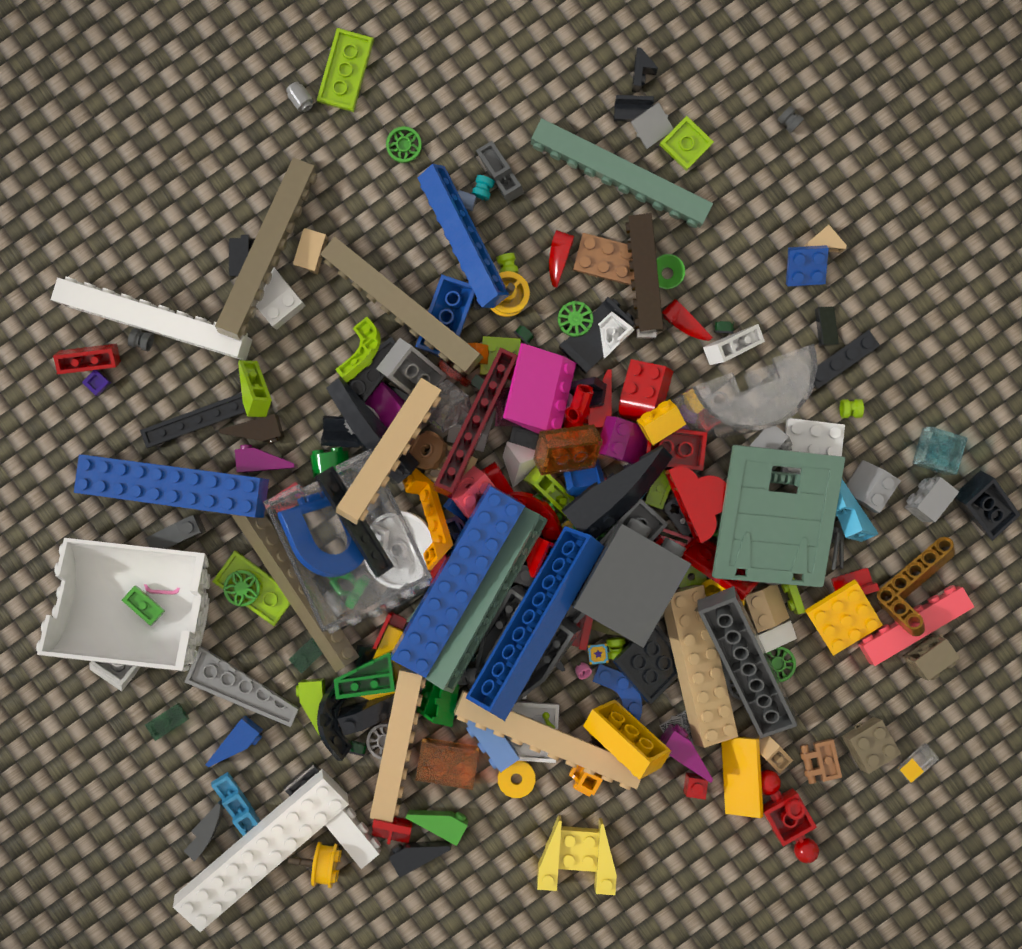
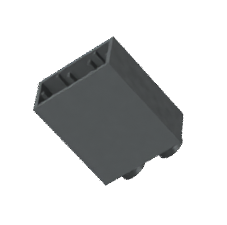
M631 517L627 526L616 522L603 545L605 547L571 605L578 611L644 648L691 563L682 559L686 551L685 547L665 537L661 546L648 539L652 529Z

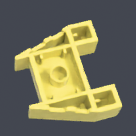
M561 815L557 816L542 857L538 862L537 890L557 891L558 869L595 872L594 888L596 894L615 895L617 875L602 818H599L598 829L562 826Z

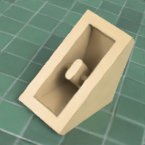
M830 225L826 226L804 245V247L827 245L829 248L828 252L837 253L843 252L847 246Z

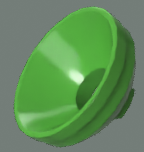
M664 254L657 258L659 288L673 289L680 285L685 277V266L682 260L672 254ZM666 268L673 271V276L670 279H665L662 276V271Z

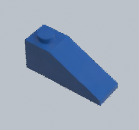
M245 715L205 765L210 767L248 749L252 744L255 746L262 738L260 733L263 729Z

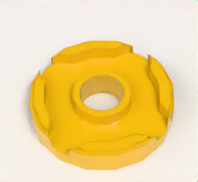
M516 761L501 773L499 771L498 785L500 790L511 798H522L528 795L535 785L533 767L527 761ZM518 773L522 776V780L519 783H514L511 780V776Z

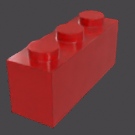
M117 343L59 350L53 355L57 375L115 368L121 362Z

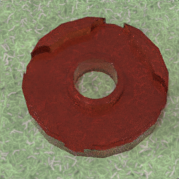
M443 359L438 362L437 366L452 379L460 381L462 386L467 388L472 383L469 378L459 373Z

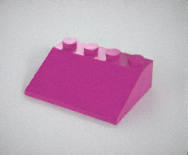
M521 343L503 418L541 436H560L576 363L564 356Z

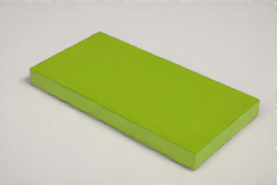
M340 28L336 29L317 96L318 103L354 112L374 38Z
M235 550L212 582L223 589L224 582L231 573L239 570L252 572L260 582V594L252 604L246 607L272 626H276L291 604L271 575ZM240 573V575L243 577V580L249 577V575ZM235 575V576H236V581H237V582L240 581V579L238 578V576ZM233 578L230 579L228 585H235V583L233 582ZM253 578L247 580V582L250 584ZM254 583L253 586L250 587L255 592L257 590L256 583ZM230 587L228 591H234V588ZM245 596L243 603H247L252 599Z

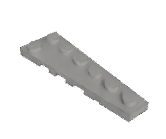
M202 646L199 647L197 657L191 665L185 683L289 727L293 725L299 707Z

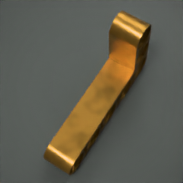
M949 537L937 539L877 592L880 606L912 636L922 635L925 631V625L921 615L904 599L954 557V544ZM943 547H949L946 551L941 550ZM929 559L935 560L933 563L926 562ZM915 571L921 572L917 576L911 575ZM899 584H906L904 588L897 587ZM886 596L892 597L888 601L882 600ZM899 609H904V610H906V611H905L904 613H902V614H897V613H896L897 610H899ZM913 622L920 623L917 627L910 626Z

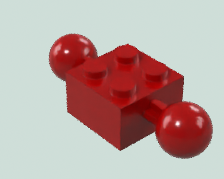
M772 770L761 771L762 793L769 795L771 798L770 801L763 804V815L776 838L783 847L795 841L794 854L796 858L803 863L814 862L819 856V847L813 839L806 838L805 834L814 830L817 826L808 810L806 809L804 817L799 820L791 819L785 812V804L788 800L795 798L802 801L799 794L793 788L781 794L779 791L781 780L778 774Z

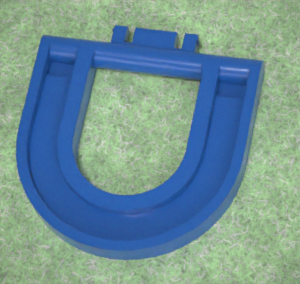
M323 491L305 496L304 498H298L299 506L278 512L279 521L293 553L300 563L313 573L324 577H340L349 574L364 561V557L342 521L341 524L347 536V545L342 553L329 554L322 551L315 544L303 515L332 506Z

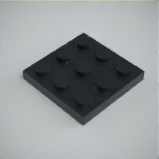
M658 624L644 648L631 641L612 660L648 704H652L678 678L670 639Z

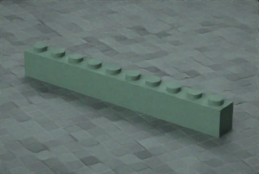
M542 118L531 138V145L537 151L543 152L544 150L550 153L552 158L556 160L562 159L567 162L568 166L574 169L578 167L584 170L586 175L590 177L596 176L608 186L614 185L618 187L620 192L624 194L630 193L638 201L648 202L652 204L654 209L668 212L674 219L679 220L681 218L687 221L686 224L690 227L701 228L713 205L712 202Z
M524 507L426 677L428 681L444 691L453 693L548 521L546 518Z

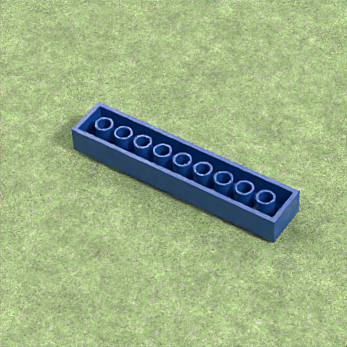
M79 454L74 493L264 518L269 479Z
M488 484L391 652V660L424 678L427 677L522 513L525 505L521 501Z
M566 526L564 527L467 694L466 699L503 721L506 720L605 546L589 534Z

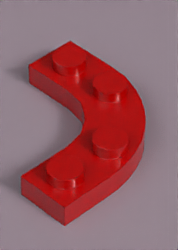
M527 492L507 493L521 501L526 508L548 520L542 530L545 540L552 541L558 539L563 529L557 514L546 501L542 502L533 497V494Z

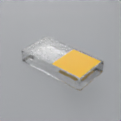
M924 743L896 769L908 783L912 784L935 764L939 758Z

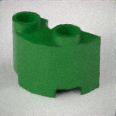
M342 447L331 448V452L326 453L323 450L312 451L310 459L313 478L331 466L334 467L338 475L351 473L348 451H343Z

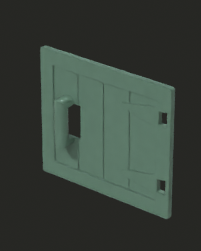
M733 445L712 577L716 579L823 587L845 457ZM772 467L800 468L801 471L800 474L772 471ZM770 483L797 486L798 489L797 493L769 491ZM746 569L745 575H735L736 570ZM793 574H802V580H793Z

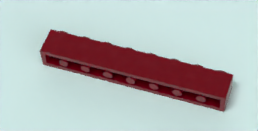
M500 347L434 483V491L452 499L511 376L518 355Z

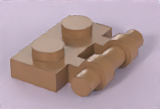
M832 738L813 742L814 750L809 751L808 744L800 745L802 751L800 756L804 760V773L808 778L809 784L816 783V775H820L823 782L842 778ZM812 758H817L818 767L813 768Z

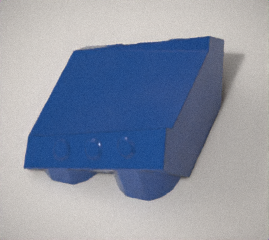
M589 458L562 463V472L566 482L565 489L568 495L577 497L596 482L599 484L605 481L598 459Z

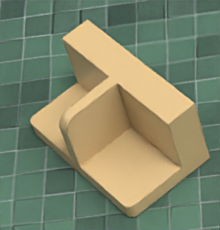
M304 228L293 264L318 275L323 259L320 253L327 246L329 239L327 235Z

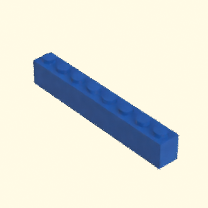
M432 164L418 177L421 189L425 192L429 200L428 203L433 208L437 216L436 219L444 230V235L460 263L461 270L469 281V286L477 297V302L482 308H494L506 299L509 293L445 166Z

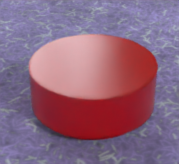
M793 798L785 804V812L791 819L799 820L804 817L806 807L802 801Z

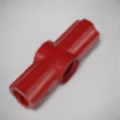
M577 385L571 406L565 410L566 421L562 430V437L567 440L575 441L578 439L583 422L590 415L589 405L594 394L591 386Z

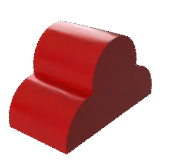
M685 467L665 470V476L694 541L698 543L707 541L716 530L717 521L715 515L721 513L723 509L726 482L713 475L697 477L692 470Z

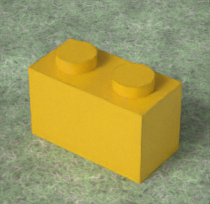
M670 399L660 403L657 408L644 413L641 418L636 420L646 439L652 445H655L686 425L678 407Z

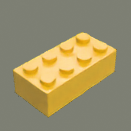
M615 699L592 709L583 725L591 736L595 737L605 749L610 751L639 780L662 768L671 753V750Z

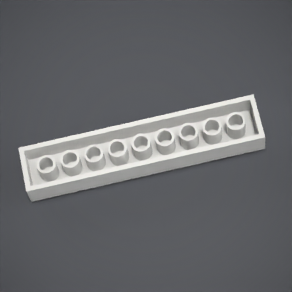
M67 276L65 280L57 277L50 299L72 309L240 360L247 359L252 343L248 333L242 336L239 341L218 333L215 327L217 322H214L212 325V322L207 321V319L195 316V319H193L192 316L185 312L177 310L175 313V311L170 310L168 307L162 305L157 307L151 304V302L142 299L137 300L132 296L122 293L120 296V294L112 290L101 289L86 282L81 283Z
M321 769L176 893L173 908L201 932L349 805L348 794Z

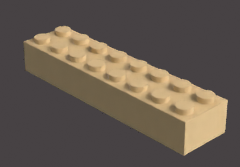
M691 585L676 590L664 611V617L693 743L705 748L736 738L738 733L720 655L699 612L695 611L697 600L706 597L704 585Z

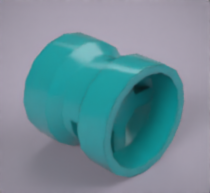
M477 175L475 180L477 185L472 189L471 194L476 195L478 199L489 200L491 195L490 189L493 188L495 181L487 176Z

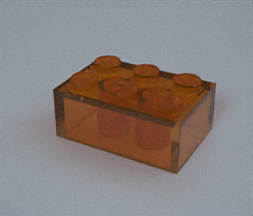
M594 424L540 431L533 459L541 475L595 468L603 440Z
M423 737L415 780L473 790L480 748L473 745Z

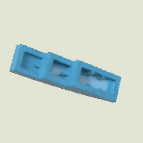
M229 772L211 782L212 788L222 799V805L231 815L232 823L244 836L260 822L253 807Z

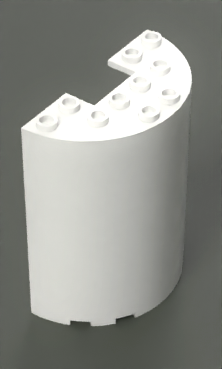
M64 538L63 544L59 547V562L56 563L54 569L55 576L62 580L56 592L57 603L52 609V616L46 615L45 620L41 624L42 635L41 639L37 642V655L188 671L189 664H193L197 657V650L195 649L196 646H201L208 616L210 598H208L206 589L210 588V574H208L206 569L209 567L206 554ZM144 584H147L152 590L174 591L177 587L180 589L177 594L173 595L153 594L145 590ZM134 586H138L165 610L152 626L121 601Z

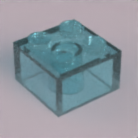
M931 426L922 428L912 465L946 475H957L968 438Z

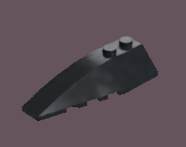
M340 376L326 389L369 458L388 428ZM409 451L406 455L402 454L399 458L401 463L395 472L392 470L388 475L390 477L389 481L392 484H399L411 475L418 466L419 462Z
M662 445L641 456L638 462L634 464L629 463L623 466L624 470L615 475L611 473L606 476L607 479L599 484L596 482L589 486L565 506L562 512L578 531L589 534L595 539L598 538L642 498L664 471L673 456Z

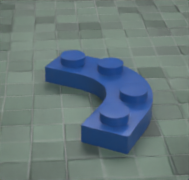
M598 664L592 681L617 692L621 698L622 706L640 721L642 714L641 695L621 671L604 664Z

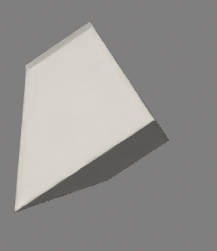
M613 312L609 313L598 324L604 359L634 331L632 326Z
M507 441L503 459L512 487L524 480L536 465L540 466L543 452Z

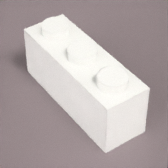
M345 807L325 825L361 869L380 854V842L376 837H371L367 826L357 820L356 813L351 807Z

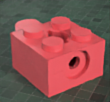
M475 466L462 476L452 497V501L468 519L488 484L494 486L488 476Z

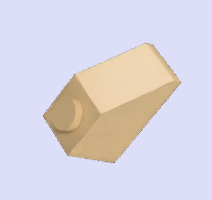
M758 736L760 754L780 774L793 761L792 758L770 736L764 738Z

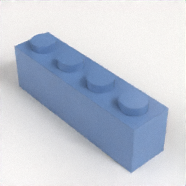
M468 720V723H466L468 725L466 728L472 738L474 736L479 741L478 747L483 754L487 752L490 757L488 761L494 769L498 768L501 773L520 759L518 752L506 735L504 738L493 734L494 730L486 728V731L475 727L476 723Z

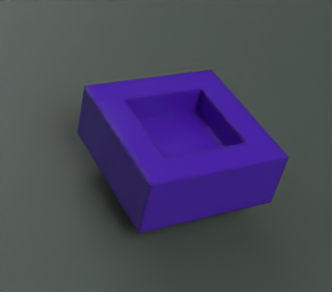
M93 370L82 383L95 396H99L111 382L99 370Z

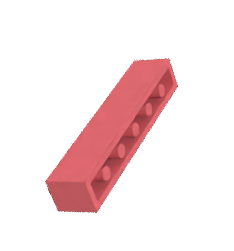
M951 585L944 589L943 594L930 597L926 604L913 607L921 615L925 625V631L920 636L910 635L895 621L890 625L885 624L878 628L877 633L873 635L868 634L863 637L858 645L869 664L874 666L880 664L974 608L964 588ZM913 622L910 626L917 627L920 623Z

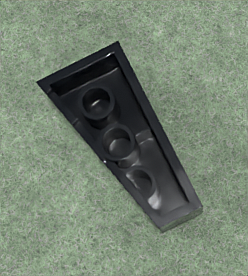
M392 337L379 346L371 365L365 367L355 378L347 382L363 402L367 400L385 377L376 368L396 343Z

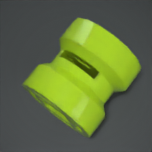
M506 253L496 257L497 264L501 267L500 273L505 271L519 273L518 266L514 265L516 260L514 253Z
M842 399L839 407L841 418H849L850 416L862 418L864 414L863 400L855 399L854 401H849L848 399Z
M624 637L606 639V644L609 647L608 659H614L624 649L626 644Z

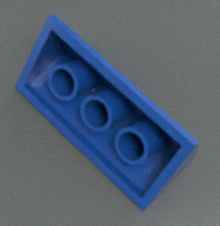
M441 274L428 312L460 337L475 293L469 286V283ZM419 336L415 347L440 357L438 356L440 351L436 348L431 350L424 344L425 339Z

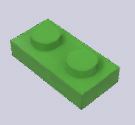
M134 586L121 600L150 626L165 612L160 605L138 586Z

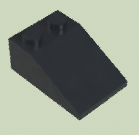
M981 470L958 490L959 493L954 498L963 512L992 541L1020 516V513L996 479Z

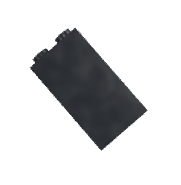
M607 297L593 312V325L585 335L580 337H571L570 335L566 341L564 340L559 345V349L570 360L575 362L576 366L585 375L604 356L598 324L609 313L613 312L633 327L635 325L633 316L627 311L624 313L619 308L621 305L614 298L610 299ZM588 322L582 323L586 328L589 326ZM581 326L578 327L579 333L584 331Z

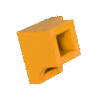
M579 765L576 768L572 767L569 776L575 780L573 788L589 797L591 794L595 795L603 781L601 779L602 775L596 772L595 775L588 774L583 771L584 767Z

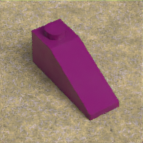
M240 445V449H235L237 473L298 468L296 463L258 448H252V445Z

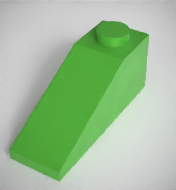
M408 810L406 819L456 846L468 826L467 817L460 812Z

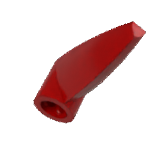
M558 230L554 234L549 256V273L552 286L558 288L575 237Z
M676 299L662 311V316L685 334L705 341H710L713 338Z
M496 462L481 470L488 476L496 488L505 493L514 492Z

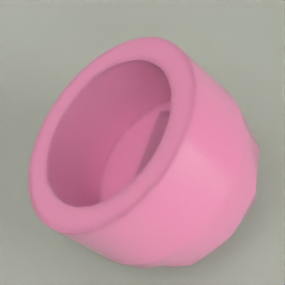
M581 662L579 666L576 665L575 668L576 675L581 680L588 678L592 673L590 666L584 662Z

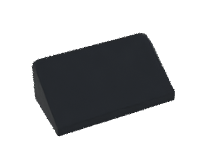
M834 306L817 307L815 309L819 347L838 345L839 340Z

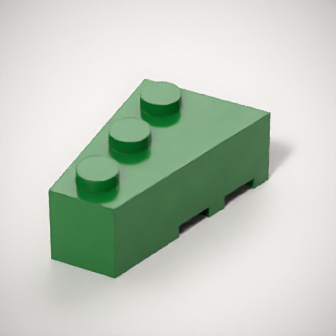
M392 650L337 676L334 679L336 699L395 692L396 681L393 660H391Z
M426 679L425 688L421 692V695H423L421 707L417 706L416 711L432 723L452 727L459 684H457L453 693H450Z

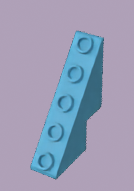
M842 479L836 516L840 521L845 538L863 542L879 535Z

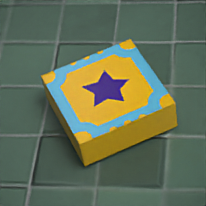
M606 643L587 645L590 665L609 663Z

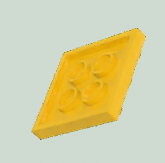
M855 579L805 610L833 656L883 626Z

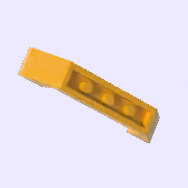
M415 468L412 474L402 482L407 493L420 496L433 541L423 555L427 569L432 570L453 546V542L438 493L434 491V483Z

